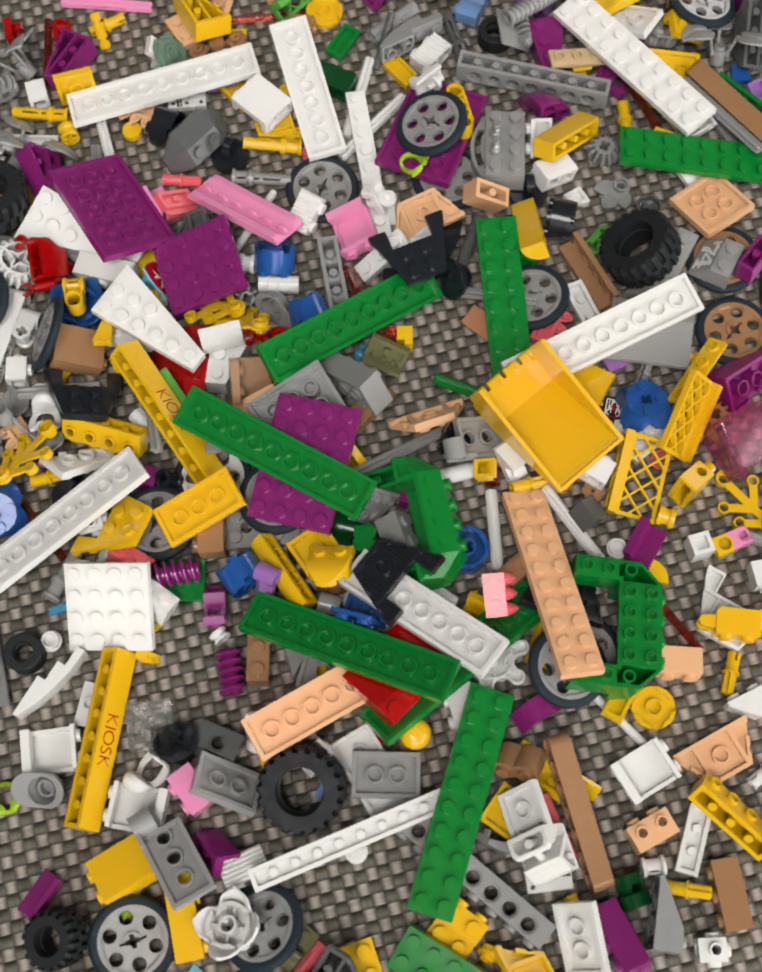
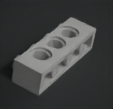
M337 235L317 238L318 254L329 308L349 299Z

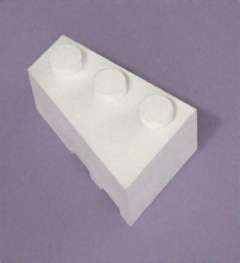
M246 337L243 338V345L209 354L205 378L208 392L229 393L228 358L248 357V353L257 340H254L253 345L247 346L245 340L251 338Z

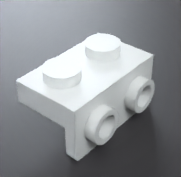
M528 118V122L525 123V135H527L525 155H527V158H538L533 156L534 137L552 127V118Z

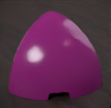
M547 92L527 93L520 96L517 102L525 114L533 111L538 118L549 116L552 118L553 123L570 115L569 106L559 97Z

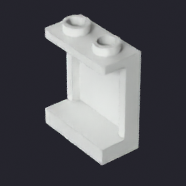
M259 73L249 78L245 85L236 90L231 97L233 108L235 110L240 108L260 124L261 131L266 135L293 110L292 99Z
M70 723L66 727L32 732L29 729L19 730L22 773L51 772L57 775L76 771L80 753L79 742H82L83 736L81 728L78 729L75 723Z
M654 737L609 766L634 806L682 776L680 774V771H682L681 766L675 758L671 760L667 754L669 748L663 739L658 740L657 737Z
M115 780L114 785H110L108 791L110 802L109 807L105 808L102 821L105 822L104 826L110 829L133 833L127 818L148 807L158 828L165 824L171 792L165 788H154L144 793H135L126 789L123 782Z

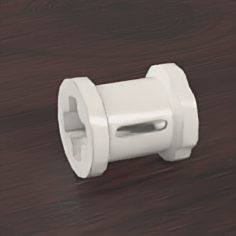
M663 854L659 855L658 858L645 859L641 857L639 859L640 869L644 878L657 874L667 876V865Z

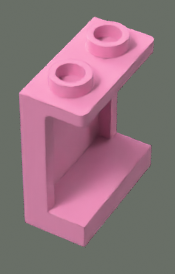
M360 196L325 214L327 221L333 226L334 232L337 235L341 249L340 256L346 261L354 260L359 255L374 249L369 244L368 238L377 235L378 231L367 203Z

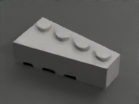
M339 352L319 361L335 388H338L347 398L352 396L361 407L365 408L368 406L373 415L377 416L393 400L381 379V373L375 367L370 368L363 362H357L350 356L341 355Z

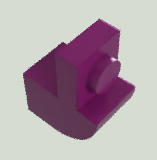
M224 585L204 586L202 593L204 604L203 626L215 628L227 625L228 603L226 588Z
M538 694L520 706L510 717L521 733L524 734L563 708L552 705Z

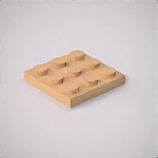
M705 176L669 198V204L707 239H710L750 213L755 207V204L727 179Z

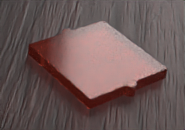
M346 265L342 267L354 296L367 289L365 282L358 272Z

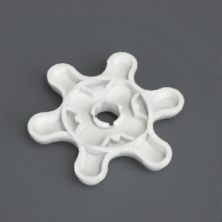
M525 640L516 641L500 655L483 679L475 675L474 678L479 680V685L494 689L496 682H503L505 680L510 681L514 685H521L525 681L526 675L523 670L515 666V660L529 652V643Z

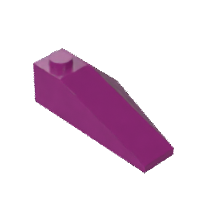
M762 349L722 365L707 375V378L712 382L723 386L718 401L721 400L722 406L728 405L727 412H731L732 416L746 408L751 403L750 398L755 392L759 393L762 389Z

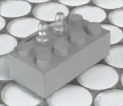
M486 111L485 117L478 123L473 132L470 145V162L476 178L479 177L507 187L510 190H523L525 180V112ZM483 132L480 144V156L483 165L479 166L475 157L474 145L478 135Z

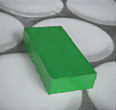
M344 23L325 49V54L342 62L360 38L361 31Z

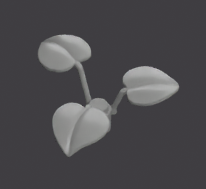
M732 21L723 27L716 28L717 40L714 46L715 32L712 30L716 29L710 30L703 25L690 24L683 28L681 41L683 43L690 40H709V64L719 67L724 65L725 56H729L736 42L762 47V33L744 31L741 35H737L729 48L726 49V45L720 43L721 30H731L733 27Z
M35 27L30 28L25 34L22 33L15 38L1 55V58H4L7 53L11 52L18 60L15 65L17 69L1 62L0 66L14 72L17 76L21 74L27 81L38 70L27 59L22 51L24 41L29 36L38 33ZM16 49H18L19 53L23 58H20L19 55L15 52Z
M4 115V121L20 129L21 134L18 140L12 134L0 129V143L14 147L8 164L10 163L17 170L22 171L14 153L24 148L25 145L22 141L25 131L33 134L35 128L24 120ZM50 139V141H45L40 145L43 147L48 146L73 158L77 163L79 162L74 150L64 143Z
M11 385L0 400V426L10 427L15 423L25 434L34 440L40 433L37 431L36 436L32 435L14 417L22 415L28 409L30 400H19L17 389ZM57 430L55 437L52 439L46 438L34 451L40 450L44 446H49L52 451H55L64 442L63 434ZM0 431V444H1V443H2V438H1V431ZM0 446V459L2 458V453L4 452L2 446Z

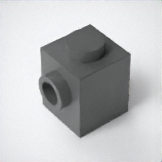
M593 495L585 499L583 497L577 499L572 504L574 507L568 512L583 533L597 527L608 516Z

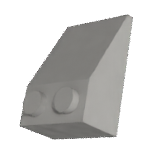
M660 875L652 878L650 895L652 903L649 905L645 950L679 955L682 954V950H686L687 935H684V926L666 876Z

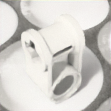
M27 308L21 309L18 320L12 330L16 343L20 348L27 349L33 346L44 313Z

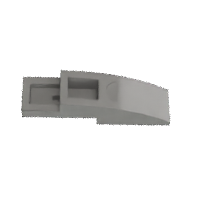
M439 12L423 19L417 15L395 28L380 45L382 64L412 51L415 48V43L424 40L427 36H431L434 32L437 34L442 32L443 16Z

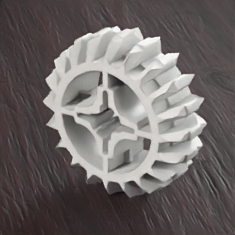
M10 238L8 242L3 240L0 243V272L6 279L9 288L15 286L18 290L24 283L35 285L36 283H33L31 280L27 245L24 250H17L15 245L23 243L20 241L14 242Z

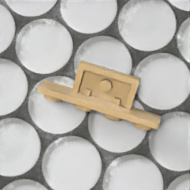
M589 48L548 51L550 65L553 69L606 65Z

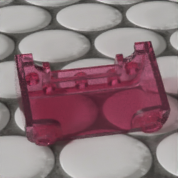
M762 399L718 420L712 425L702 440L730 482L737 478L738 480L744 479L750 474L749 470L752 466L762 462Z

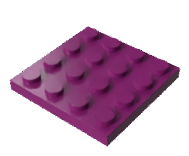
M224 214L175 235L165 244H160L152 249L173 316L176 319L184 316L187 311L198 310L250 287L227 217Z

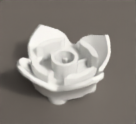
M234 886L223 892L217 906L204 907L192 917L196 933L200 938L207 941L208 954L216 961L232 958L240 951H246L260 928L259 916L256 912L252 911L248 898ZM233 925V928L230 931H228V926Z

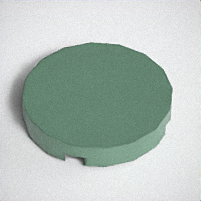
M164 34L155 40L153 53L161 67L187 60L183 44L179 40L176 41L174 36Z

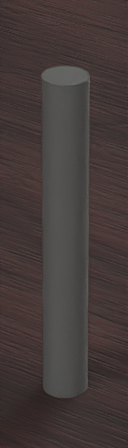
M388 12L372 67L374 70H380L382 63L380 45L390 34L395 14Z

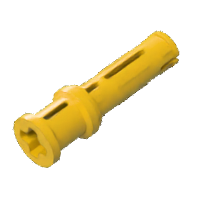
M50 106L47 109L12 107V116L19 119L47 120L50 124L72 121L69 107L65 109H58L54 106Z
M244 136L243 149L276 151L282 155L291 153L301 156L302 138L291 140L286 139V137L270 139Z

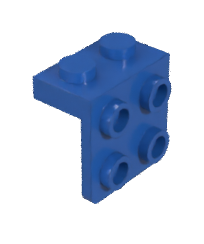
M350 592L344 609L331 606L330 611L336 614V618L363 625V627L376 631V628L383 630L386 623L378 610Z

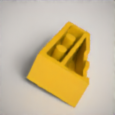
M173 0V8L196 42L231 34V14L222 12L216 3L212 4L208 0Z

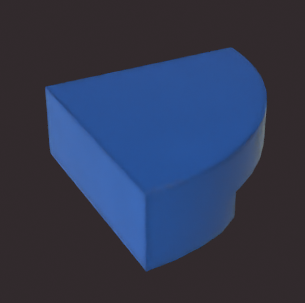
M730 65V78L742 85L752 81L750 74L744 68Z

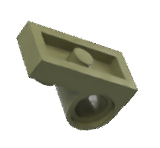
M304 922L301 940L296 950L280 966L285 972H292L317 939L321 938Z

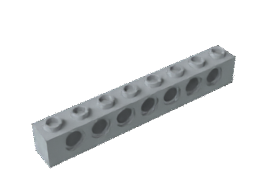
M460 50L456 66V79L526 94L531 92H547L566 102L605 109L612 81L610 79L466 50Z
M431 819L422 821L395 834L404 842L408 839L413 844L412 849L421 856ZM420 826L424 829L425 835L421 838H416L412 834V829ZM471 854L462 885L467 890L466 895L473 902L477 903L480 901L486 906L484 911L493 919L496 917L500 918L504 922L502 926L513 935L516 932L521 936L522 940L520 942L532 951L533 948L540 950L556 929V926ZM468 872H475L478 875V882L476 884H469L466 881V874ZM492 887L495 889L496 898L494 900H488L484 896L485 888ZM508 902L514 906L515 911L512 916H507L503 913L502 906L504 903ZM523 918H528L532 921L533 928L530 932H526L521 928Z

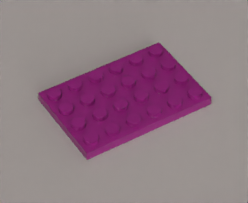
M442 82L441 90L446 91L449 84ZM411 87L375 159V165L410 177L412 176L404 173L399 166L401 156L408 151L399 143L396 125L403 108L416 97L415 90L411 89ZM464 89L474 118V132L488 102V96ZM446 104L440 105L438 111L445 110ZM423 106L422 108H420L419 112H426L428 110V106ZM450 118L446 121V125L452 124ZM418 122L410 123L408 128L416 127ZM438 134L435 140H441L444 134ZM419 136L416 142H422L425 136ZM471 137L467 140L459 139L447 151L429 156L427 165H424L422 172L414 178L448 189ZM407 158L404 160L403 165L407 169H415L420 163L415 158Z
M119 153L47 171V178L103 263L154 249L160 244H165L171 237L175 236Z
M280 392L271 426L349 466L363 411L358 408ZM259 470L247 516L331 535L337 511Z

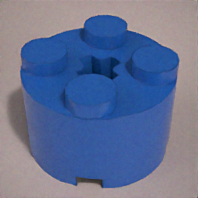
M285 239L276 246L267 240L265 243H261V240L256 241L255 269L257 270V275L268 276L271 274L281 278L289 277V273L295 269V243L292 242L290 245L288 240Z
M313 291L300 299H293L288 303V312L293 327L329 309L324 297L319 295L317 291Z
M465 526L460 532L462 538H465L470 551L466 553L467 559L459 573L473 575L485 565L489 553V543L486 535L480 529L473 526Z
M248 549L240 556L236 553L227 559L228 564L216 572L217 577L234 599L241 598L250 593L248 590L253 586L256 588V580L253 579V573L260 560L252 549Z

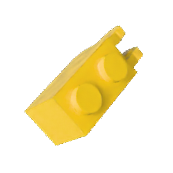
M721 606L714 614L706 615L705 613L700 615L695 624L698 630L712 632V637H718L720 641L737 639L741 643L752 644L761 637L762 610Z

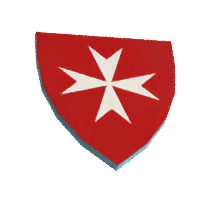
M157 262L146 264L143 268L145 275H143L142 281L148 284L149 290L157 289L168 299Z

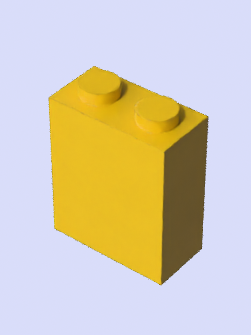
M134 833L85 862L88 869L85 874L92 885L95 883L97 887L95 895L100 904L105 903L108 905L121 897L134 895L158 880Z

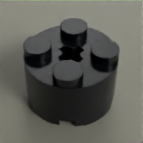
M156 106L151 120L146 123L145 127L146 133H149L151 145L165 148L169 132L187 117L186 114Z
M550 197L548 209H552V211H547L545 223H548L549 226L545 225L544 228L546 238L571 241L578 202Z

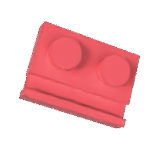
M188 188L156 192L153 197L162 213L167 215V220L183 218L185 212L197 208V203L187 198V194L190 193Z

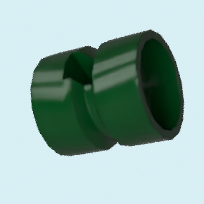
M642 871L614 879L616 892L622 895L619 901L623 912L652 903L649 891L643 888L646 883Z

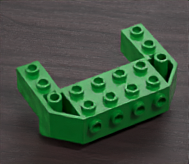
M415 456L390 458L392 465L364 473V475L378 482L376 486L378 488L397 493L405 492L407 494L416 536L419 541V548L433 554H441L446 558V561L434 575L417 563L406 575L431 591L452 585L467 559L465 551H468V545L465 538L461 536L460 531L463 530L461 519L456 516L455 511L458 510L456 499L451 496L450 491L453 490L451 479L446 478L440 469Z
M576 554L570 562L575 583L578 585L607 588V599L618 601L617 652L615 664L603 663L606 669L603 675L566 679L565 689L603 693L606 700L629 699L655 678L665 666V658L662 657V649L665 645V636L662 635V628L665 625V615L662 614V607L665 604L663 586L642 562Z

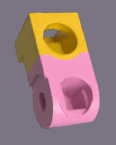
M742 526L712 538L716 549L713 554L717 561L754 543L748 528Z

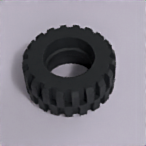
M0 160V194H3L0 197V234H4L6 230H13L17 227V223L20 224L24 220V216H26L29 210V198L22 173L10 163L7 165L5 161Z
M642 208L640 211L638 209L631 210V213L621 215L619 220L616 219L612 222L613 225L607 228L605 231L606 235L602 236L600 242V260L613 279L621 286L626 288H634L635 286L636 289L644 288L645 285L648 287L652 286L654 282H660L666 274H670L673 270V265L676 266L679 260L677 256L681 254V238L667 216L658 210H650L649 208ZM652 240L644 251L629 257L633 249L639 244Z
M298 743L278 752L266 762L258 777L259 784L256 785V793H259L258 805L264 809L262 814L265 818L269 817L272 820L270 824L273 827L279 826L282 828L281 832L286 834L293 832L294 836H302L304 833L312 835L318 830L322 831L337 817L346 799L347 779H344L343 767H339L337 764L338 759L334 755L331 757L327 753L328 750L323 747L319 749L315 744L303 745V743ZM299 767L309 769L321 780L323 796L319 804L309 810L296 809L285 800L281 790V783L284 776L292 769Z

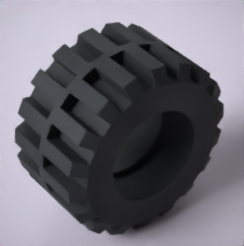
M56 907L44 910L29 919L30 923L25 925L24 930L26 933L22 934L25 944H22V949H26V959H31L30 964L33 967L38 966L37 970H46V972L58 971L76 964L78 959L83 957V950L87 949V943H85V940L88 939V934L85 933L87 925L81 922L83 920L81 915L76 916L77 911L74 909L69 910V907ZM53 928L58 933L60 939L58 950L51 941V931Z

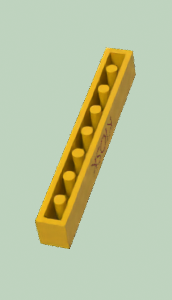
M138 339L119 343L111 353L110 358L193 482L197 484L223 468L215 453L208 454L205 452V440L172 423L182 404Z
M119 647L102 648L63 827L84 832H100L135 667L136 653Z

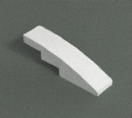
M77 646L65 665L57 661L46 679L37 676L12 714L22 720L42 707L77 673L88 658V653Z

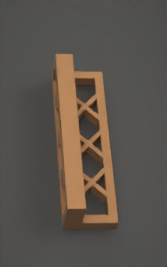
M577 230L572 233L571 241L558 247V252L576 280L582 279L599 313L611 307L613 297H619V292Z

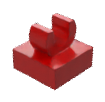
M11 17L3 18L4 33L9 45H11L16 37L22 33L25 34L22 29L21 22L13 24Z
M63 18L55 19L56 23L51 24L55 41H58L60 37L59 30L61 27L72 30L70 20L64 21Z

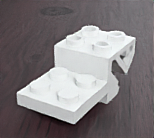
M531 779L497 796L511 836L507 844L512 858L516 862L526 860L523 873L535 885L545 884L579 869L564 823L552 822L537 779Z

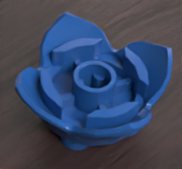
M95 277L85 278L87 309L81 316H73L69 313L64 301L62 283L51 287L50 299L52 300L55 296H61L64 301L61 323L89 329L90 326L101 320L91 312L93 306L102 296V288Z
M641 379L638 383L623 387L615 395L616 403L622 407L620 422L624 430L630 428L639 432L648 425H652L656 429H666L672 414V408L668 401V393L662 387L646 379Z
M9 482L6 485H0V513L2 514L0 517V537L13 536L28 524L27 513L20 505L22 500L21 491L16 483Z

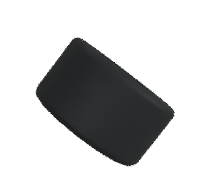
M490 16L482 20L478 29L477 42L479 47L489 54H499L507 50L509 46L502 45L500 36L493 37L489 35L491 33L500 35L497 16Z
M23 632L9 638L4 646L3 656L6 664L18 674L29 675L42 668L46 661L47 652L38 637L32 633ZM22 647H32L33 655L29 660L25 662L18 660L17 654Z

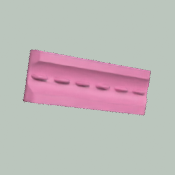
M214 174L201 186L187 194L188 199L218 215L224 214L227 220L276 246L303 225L302 220L298 216L218 174Z

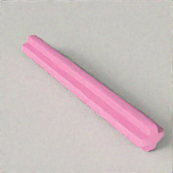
M61 0V6L66 8L152 13L153 4L150 1Z

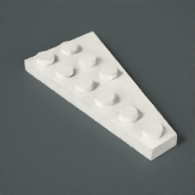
M128 264L91 309L92 314L134 339H138L139 342L192 373L197 370L206 358L204 352Z

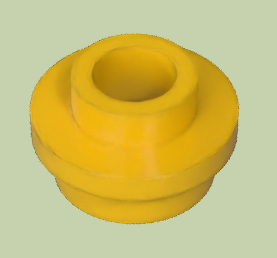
M483 943L482 947H479L477 953L480 955L479 959L489 965L498 963L492 951L494 946Z

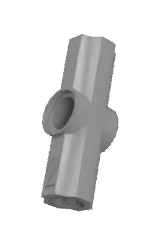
M409 1L396 11H388L395 14L390 33L407 20L417 15L420 16V10L414 1ZM388 12L385 13L378 24L367 31V36L373 45H378Z

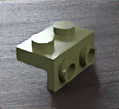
M373 332L364 349L361 362L365 363L368 367H375L389 376L399 378L401 369L411 349Z

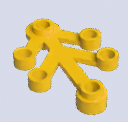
M232 294L224 298L228 303H221L218 300L200 308L202 310L199 312L194 310L187 311L184 317L189 324L202 318L203 323L209 325L227 315H230L232 318L241 317L245 313L246 305L244 301L235 299Z
M256 307L246 308V315L232 318L225 316L213 322L214 326L238 319L241 329H251L256 334H265L271 329V324L269 323L270 313L263 312L258 314V308Z
M45 420L38 426L40 434L33 441L27 434H21L17 438L16 453L11 448L6 449L2 453L0 485H6L13 477L24 473L28 476L35 475L39 468L32 460L42 458L44 461L52 458L54 452L49 446H44L40 450L34 451L46 438L52 439L56 436L57 426L52 420Z
M728 470L718 471L714 477L715 484L719 488H725L741 504L720 502L716 508L717 513L721 516H725L728 513L753 514L757 519L736 517L732 521L733 529L746 526L747 528H760L762 531V510L758 507L759 478L756 475H749L745 480V485L749 489L748 498L732 483L733 476ZM719 478H724L726 483H721ZM749 479H753L756 484H751ZM720 506H725L727 511H722ZM736 521H740L742 526H737Z

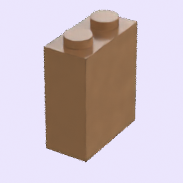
M61 323L57 340L50 355L49 368L99 377L102 370L105 371L107 359L104 358V354L107 352L108 346L93 345V337L97 330Z

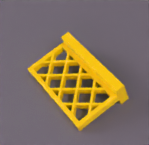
M691 368L658 448L671 455L673 459L691 464L723 386L712 382L697 369Z
M627 428L621 433L625 439L618 445L614 461L617 464L610 477L603 510L608 514L613 513L639 521L642 515L638 508L648 504L651 510L650 522L653 525L671 455L665 452V455L659 458L653 447L659 445L661 439L637 433L636 430ZM636 438L644 440L648 448L639 453L635 447ZM650 450L655 461L646 465L641 454ZM637 457L643 468L634 473L630 467V462ZM657 463L661 473L660 476L654 479L648 468ZM645 470L650 481L641 486L636 475ZM633 478L638 488L629 493L625 483L626 480ZM652 483L656 489V494L649 499L643 488ZM640 491L645 502L636 506L631 495ZM626 498L633 507L628 512L619 510L621 501Z

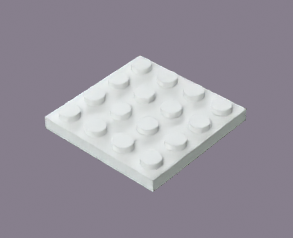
M150 561L66 562L63 564L70 650H75L77 646L85 651H102L103 647H119L128 651H153L156 649Z

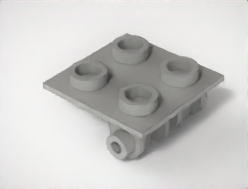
M496 8L502 45L529 52L528 48L533 43L531 28H529V18L510 27L503 20L502 13L504 10Z
M660 19L645 39V43L648 46L672 48L676 45L678 38L670 36L669 27L663 24V20Z
M376 487L356 522L370 523L375 526L374 521L384 516L388 509L395 504L400 493Z

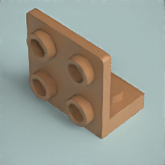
M259 356L228 358L230 399L232 404L241 403V399L272 384L271 378H269V374Z

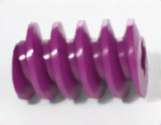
M188 556L187 563H184L183 559L179 558L178 565L175 564L173 559L170 561V566H167L165 561H162L161 568L158 567L156 562L153 565L156 582L163 587H166V583L170 587H174L175 580L179 586H182L184 579L187 584H191L192 577L196 583H199L201 579L198 556H196V562H193L192 558Z
M226 648L216 651L218 655H216L215 659L217 662H220L216 666L220 670L217 677L222 679L219 681L218 686L223 688L219 692L220 696L241 695L244 693L241 689L247 687V684L240 683V680L245 679L246 675L239 674L245 667L238 665V663L244 661V658L237 657L238 654L243 652V649Z

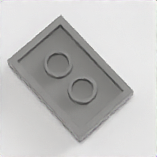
M202 750L198 754L189 793L253 817L256 813L257 799L259 798V793H256V785L259 784L258 777L260 773Z
M352 751L351 798L415 799L420 797L421 752Z

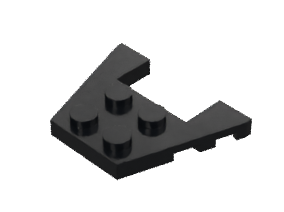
M442 210L424 216L431 233L430 236L397 249H392L385 232L368 238L369 244L389 263L395 273L408 287L447 273Z
M44 369L43 378L48 383L49 391L52 392L55 398V404L63 420L106 422L113 409L115 400L121 392V387L125 383L122 374L107 373V388L63 385V370Z
M380 537L352 572L388 627L392 628L404 612L389 601L387 597L415 563L434 575L446 561V558L438 553L433 554L424 549L412 548L406 544Z
M576 584L590 626L601 629L603 617L600 616V603L597 601L595 593L596 587ZM528 585L526 591L521 595L518 605L537 610L530 586Z

